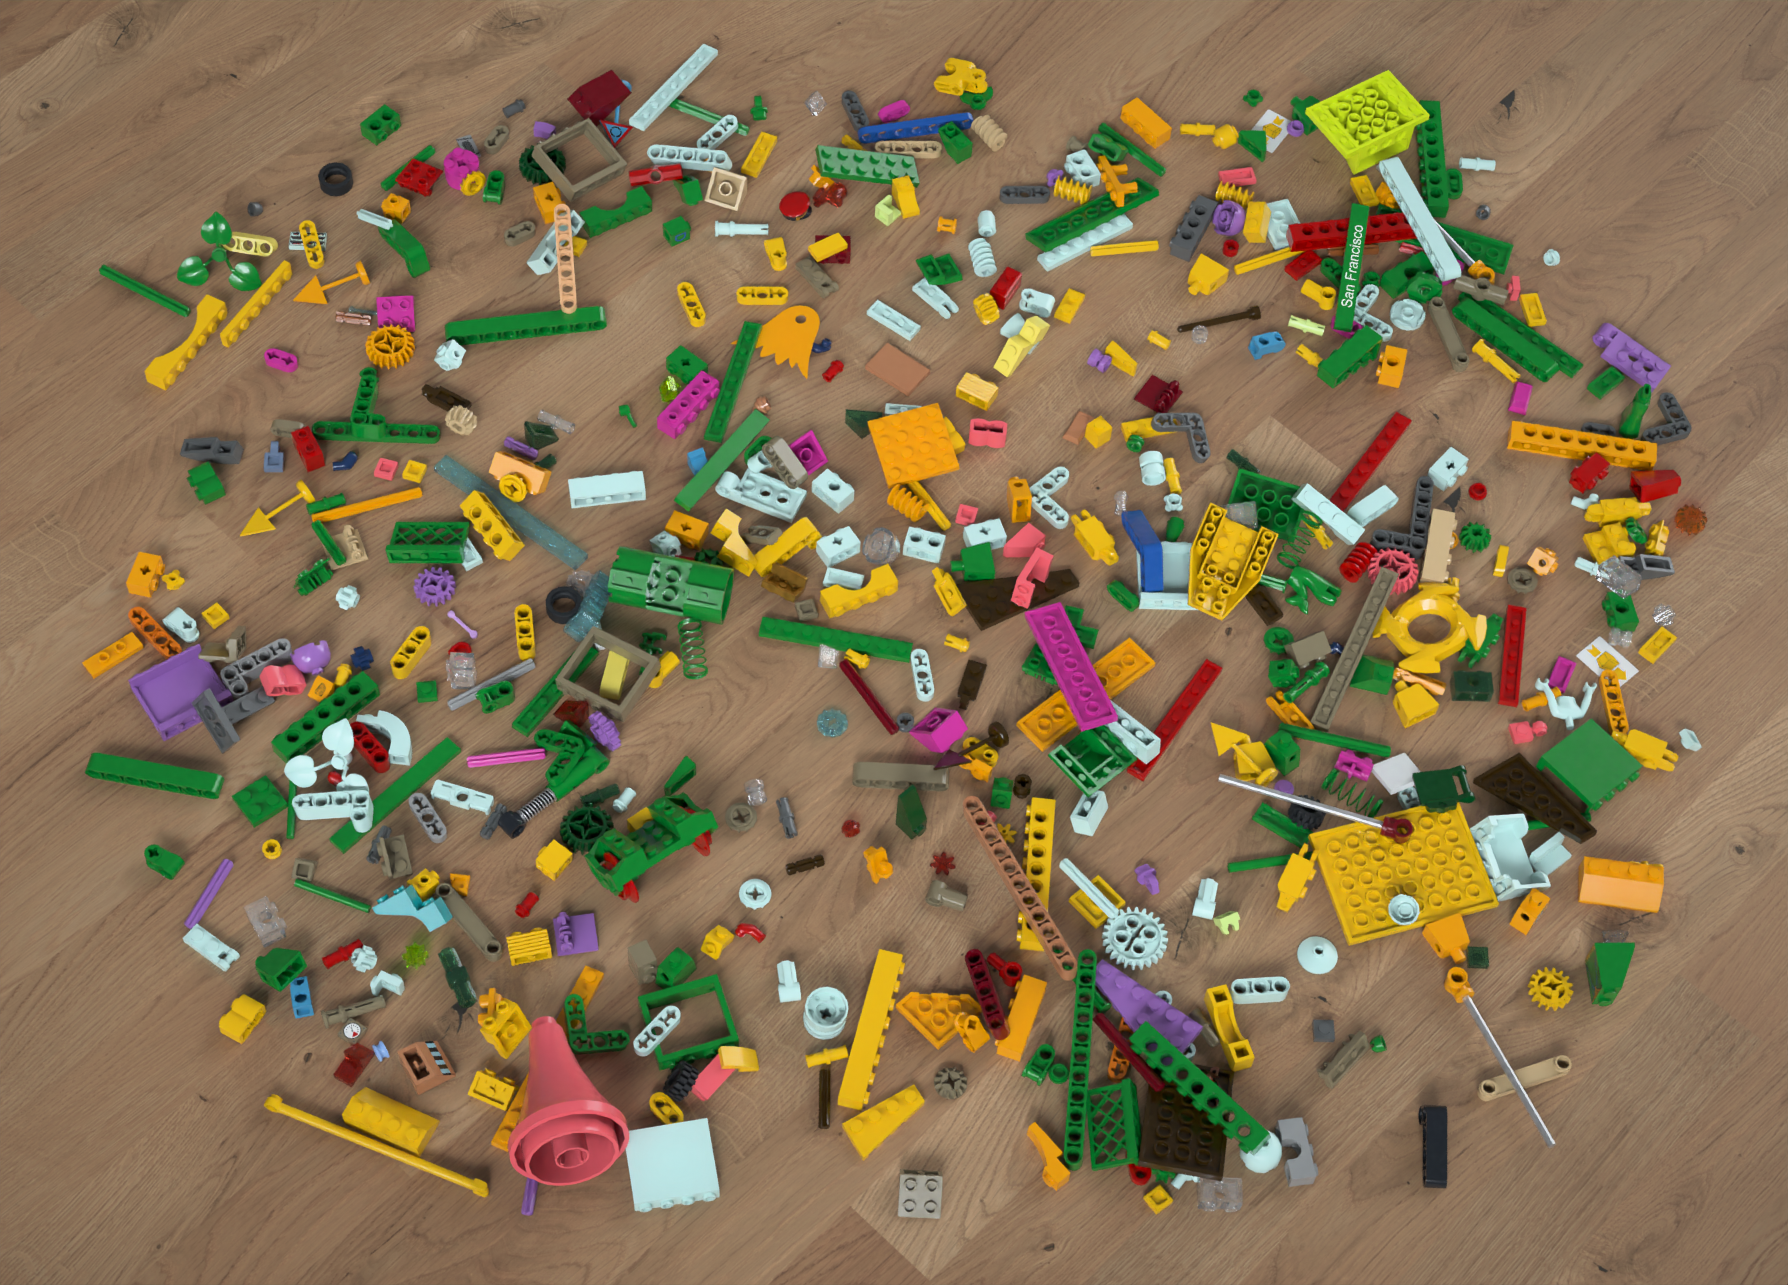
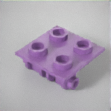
M561 912L556 919H553L558 956L599 950L593 913L569 917L566 912Z

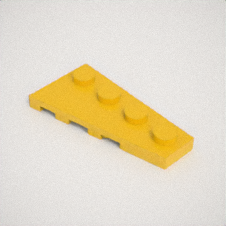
M913 1084L842 1123V1128L864 1161L903 1122H906L925 1104V1100Z

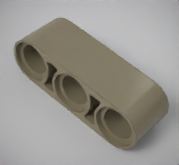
M775 436L762 446L764 456L788 488L796 489L808 479L806 469L782 437Z

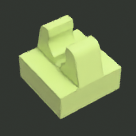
M1229 911L1213 918L1215 926H1218L1223 934H1229L1228 924L1232 926L1233 930H1239L1238 920H1240L1238 912Z

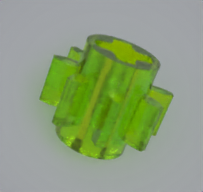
M414 942L413 945L405 947L407 953L402 954L403 960H407V967L413 966L415 969H418L419 966L426 965L424 958H429V954L425 951L424 944L419 946Z

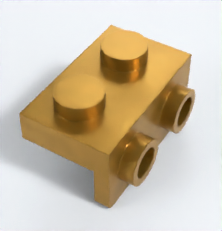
M775 562L771 573L762 580L761 587L794 603L804 593L808 578Z

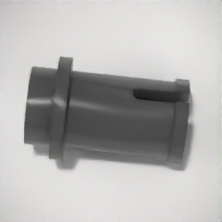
M516 99L514 103L502 108L506 118L518 112L522 113L526 109L521 99Z

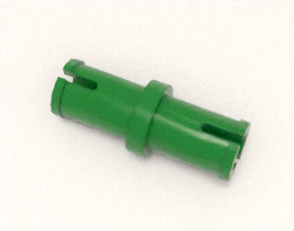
M343 493L328 498L325 496L321 498L322 500L306 504L308 514L312 515L346 504Z

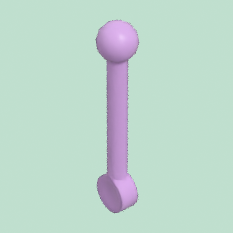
M448 611L447 615L449 618H453L469 632L472 639L477 638V631L471 630L455 616L454 611Z

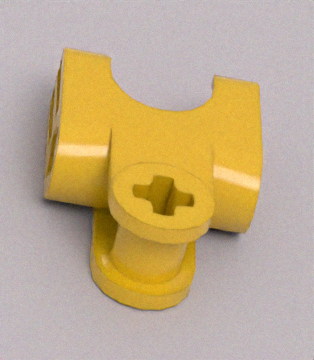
M948 58L945 62L946 71L952 75H940L934 82L937 91L957 96L962 95L964 91L980 94L988 88L987 82L984 81L986 73L983 70L976 69V66L970 61L956 58Z

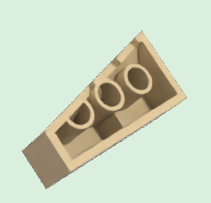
M1433 508L1429 518L1427 543L1423 552L1425 559L1421 563L1419 583H1447L1449 572L1446 571L1447 565H1450L1452 558L1449 550L1453 548L1455 537H1452V531L1456 530L1458 521L1455 519V512Z

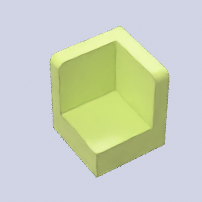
M891 195L886 196L875 206V217L887 226L901 216V211L892 205Z

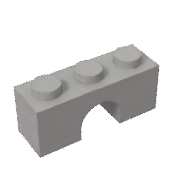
M1302 1117L1278 1120L1275 1132L1282 1147H1291L1298 1154L1297 1158L1288 1159L1284 1166L1288 1187L1313 1184L1316 1176H1318V1167L1316 1163H1313V1147L1311 1143H1308L1309 1131L1307 1124H1304Z

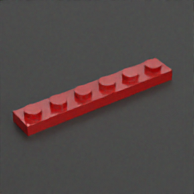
M1508 605L1506 608L1498 704L1516 708L1519 703L1527 611L1525 607Z

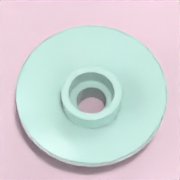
M1315 936L1305 939L1297 950V958L1300 965L1313 974H1325L1331 971L1337 963L1338 954L1335 946L1329 940ZM1315 950L1322 952V954H1317Z

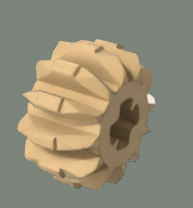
M461 405L458 407L453 406L446 414L445 425L450 427V430H453L455 434L459 433L461 436H469L477 426V416L473 415V411H469L467 407L463 408Z

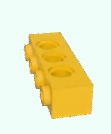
M474 490L460 505L464 511L463 515L474 524L473 528L484 537L483 541L492 547L493 553L498 559L511 561L525 546L485 493Z

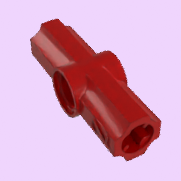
M681 163L662 166L653 165L649 168L630 170L629 179L631 187L651 183L659 184L664 181L683 179ZM657 171L661 176L654 178L651 173Z

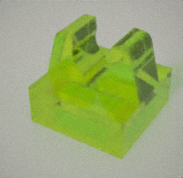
M667 376L659 386L663 402L669 403L671 399H675L681 393L677 391L680 385L675 382L674 377Z

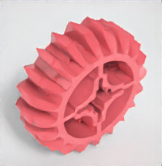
M1387 547L1385 551L1381 549L1373 555L1374 558H1371L1370 565L1367 568L1371 584H1374L1381 569L1379 566L1386 563L1387 565H1383L1384 568L1399 574L1390 595L1393 592L1397 595L1400 592L1405 594L1408 589L1411 590L1417 581L1419 572L1417 570L1418 564H1415V558H1410V553L1404 554L1403 549L1399 552L1396 547L1393 550Z

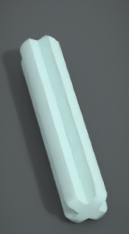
M360 209L356 213L358 219L389 230L390 227H393L392 220L364 209Z

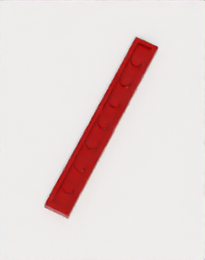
M1208 659L1204 661L1153 732V734L1161 739L1160 753L1147 764L1136 757L1137 760L1128 767L1127 773L1144 782L1221 674L1222 667Z

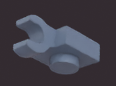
M271 441L270 453H265L264 472L284 471L285 456L284 452H280L279 441Z

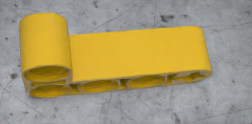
M807 517L800 519L784 531L776 543L765 546L754 555L757 559V565L754 569L761 577H766L771 573L775 562L782 565L806 545L810 549H815L817 541L822 538L820 532Z

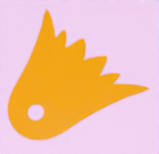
M793 306L785 309L763 325L756 348L763 346L760 357H766L775 353L777 365L789 358L791 368L797 363L801 373L807 379L809 358L820 326L817 312L807 306ZM799 315L806 317V321L802 324L797 323L795 320Z

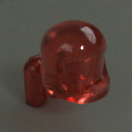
M839 182L831 184L826 191L824 187L819 188L812 197L814 200L813 205L819 208L828 202L835 207H841L843 199L847 196V188Z

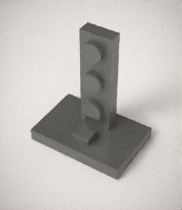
M262 686L221 708L209 688L203 691L192 702V705L223 754L241 740L232 725L268 707L275 700L272 696L266 695Z

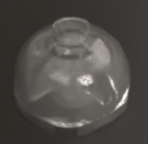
M875 528L873 530L875 532L865 537L862 547L863 555L872 564L878 566L890 565L899 556L901 547L899 539L892 531L886 528Z

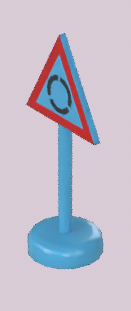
M622 80V82L631 91V84L625 80ZM620 105L615 109L614 123L600 120L614 149L633 128L632 126L618 124Z

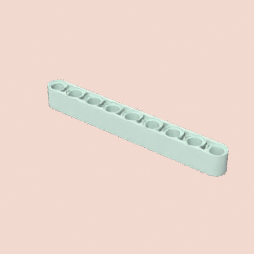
M1399 157L1380 161L1379 169L1440 280L1444 282L1461 277L1459 263Z

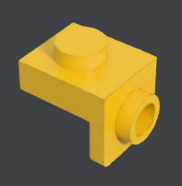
M717 925L706 934L701 951L717 960L722 950L733 941L735 935L726 928Z

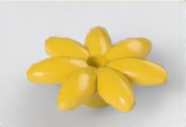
M998 823L997 828L1004 841L1014 843L1015 841L1011 836L1016 835L1017 832L1009 831L1010 824L1003 828Z

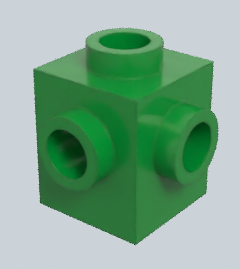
M1292 659L1270 661L1268 678L1273 687L1285 688L1296 684L1300 673L1298 666L1295 665Z

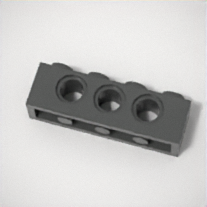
M1198 195L1196 201L1193 200L1191 202L1190 212L1185 213L1182 221L1183 224L1178 226L1176 237H1172L1170 241V255L1190 262L1213 219L1218 202Z

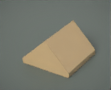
M714 167L705 201L738 211L747 195V177Z

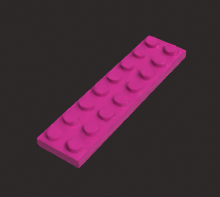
M1061 602L1025 612V619L1081 732L1118 721V715Z

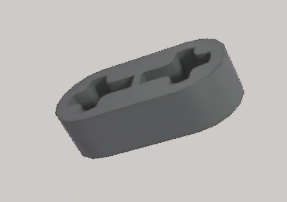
M1587 422L1581 428V432H1588L1590 430V433L1600 435L1608 433V435L1616 436L1615 428L1610 425Z

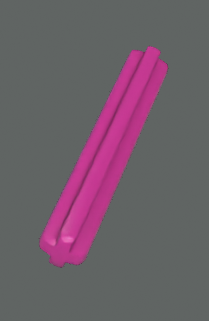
M543 747L474 755L467 757V765L469 768L540 760L545 759L546 755Z

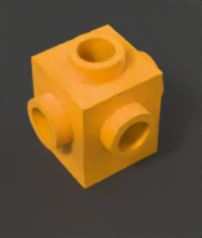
M390 193L388 198L382 202L383 215L390 220L395 219L403 224L411 213L410 201L402 196Z
M1539 546L1535 549L1527 564L1534 568L1533 571L1543 576L1550 574V572H1555L1559 565L1557 563L1559 558L1555 556L1556 552L1549 548L1543 549Z

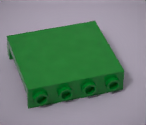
M1590 719L1543 754L1535 767L1540 772L1545 768L1553 772L1588 805L1585 811L1587 815L1592 810L1596 812L1605 800L1609 802L1615 796V792H1622L1627 787L1629 781L1632 783L1636 781L1640 776L1639 771L1643 765L1593 719Z

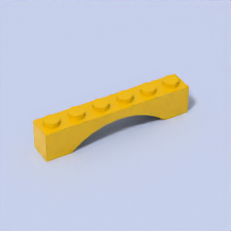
M206 294L197 306L196 324L188 339L175 350L154 358L144 371L147 382L164 390H167L175 382L176 377L185 370L186 365L196 356L201 346L206 344L207 339L216 331L221 321L226 319L228 312L225 302Z

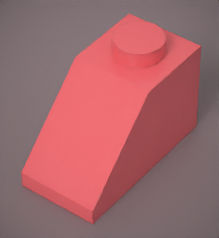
M1028 523L1004 545L1003 556L1006 558L1031 557L1036 548L1044 549L1046 535Z

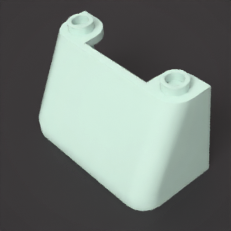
M1524 814L1488 816L1470 828L1498 902L1528 895L1533 888L1544 891L1551 887L1549 879L1544 872H1533L1521 838L1528 831V823Z

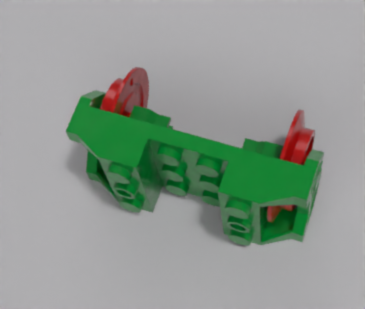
M684 792L679 795L663 796L656 799L648 806L653 820L644 823L641 828L629 833L627 836L614 828L606 831L603 836L597 839L590 852L584 857L591 872L604 888L609 889L611 893L619 896L622 900L629 899L637 903L639 901V894L634 881L656 863L676 850L691 844L703 856L710 855L711 834L716 832L718 824L711 810L699 808Z

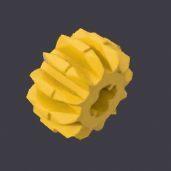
M990 294L979 295L973 300V307L977 317L983 324H991L1000 317L998 306Z

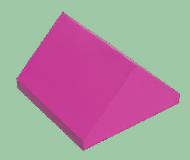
M809 430L788 445L806 469L808 475L828 462L812 430Z

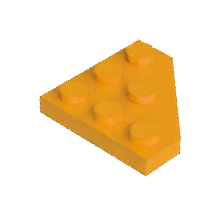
M910 992L896 1004V1009L937 1050L959 1033L954 1026V1018L957 1013L965 1012L974 1016L982 1013L981 1006L969 994L955 996L948 995V993L919 994V992Z

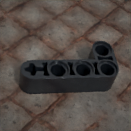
M1422 1105L1419 1108L1418 1119L1419 1125H1423V1187L1446 1189L1447 1107L1441 1105Z

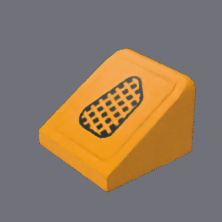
M318 675L308 693V697L320 703L335 692V686L332 682Z

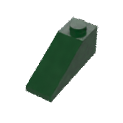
M913 784L898 796L895 823L911 840L916 836H921L927 829V817L916 787Z

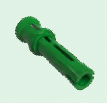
M1317 662L1312 670L1305 672L1304 678L1283 694L1285 701L1292 703L1308 688L1318 685L1322 678H1326L1330 674L1329 667L1323 662Z

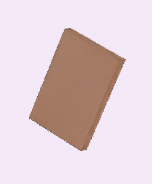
M886 343L865 365L866 370L908 397L930 374V369L889 343Z

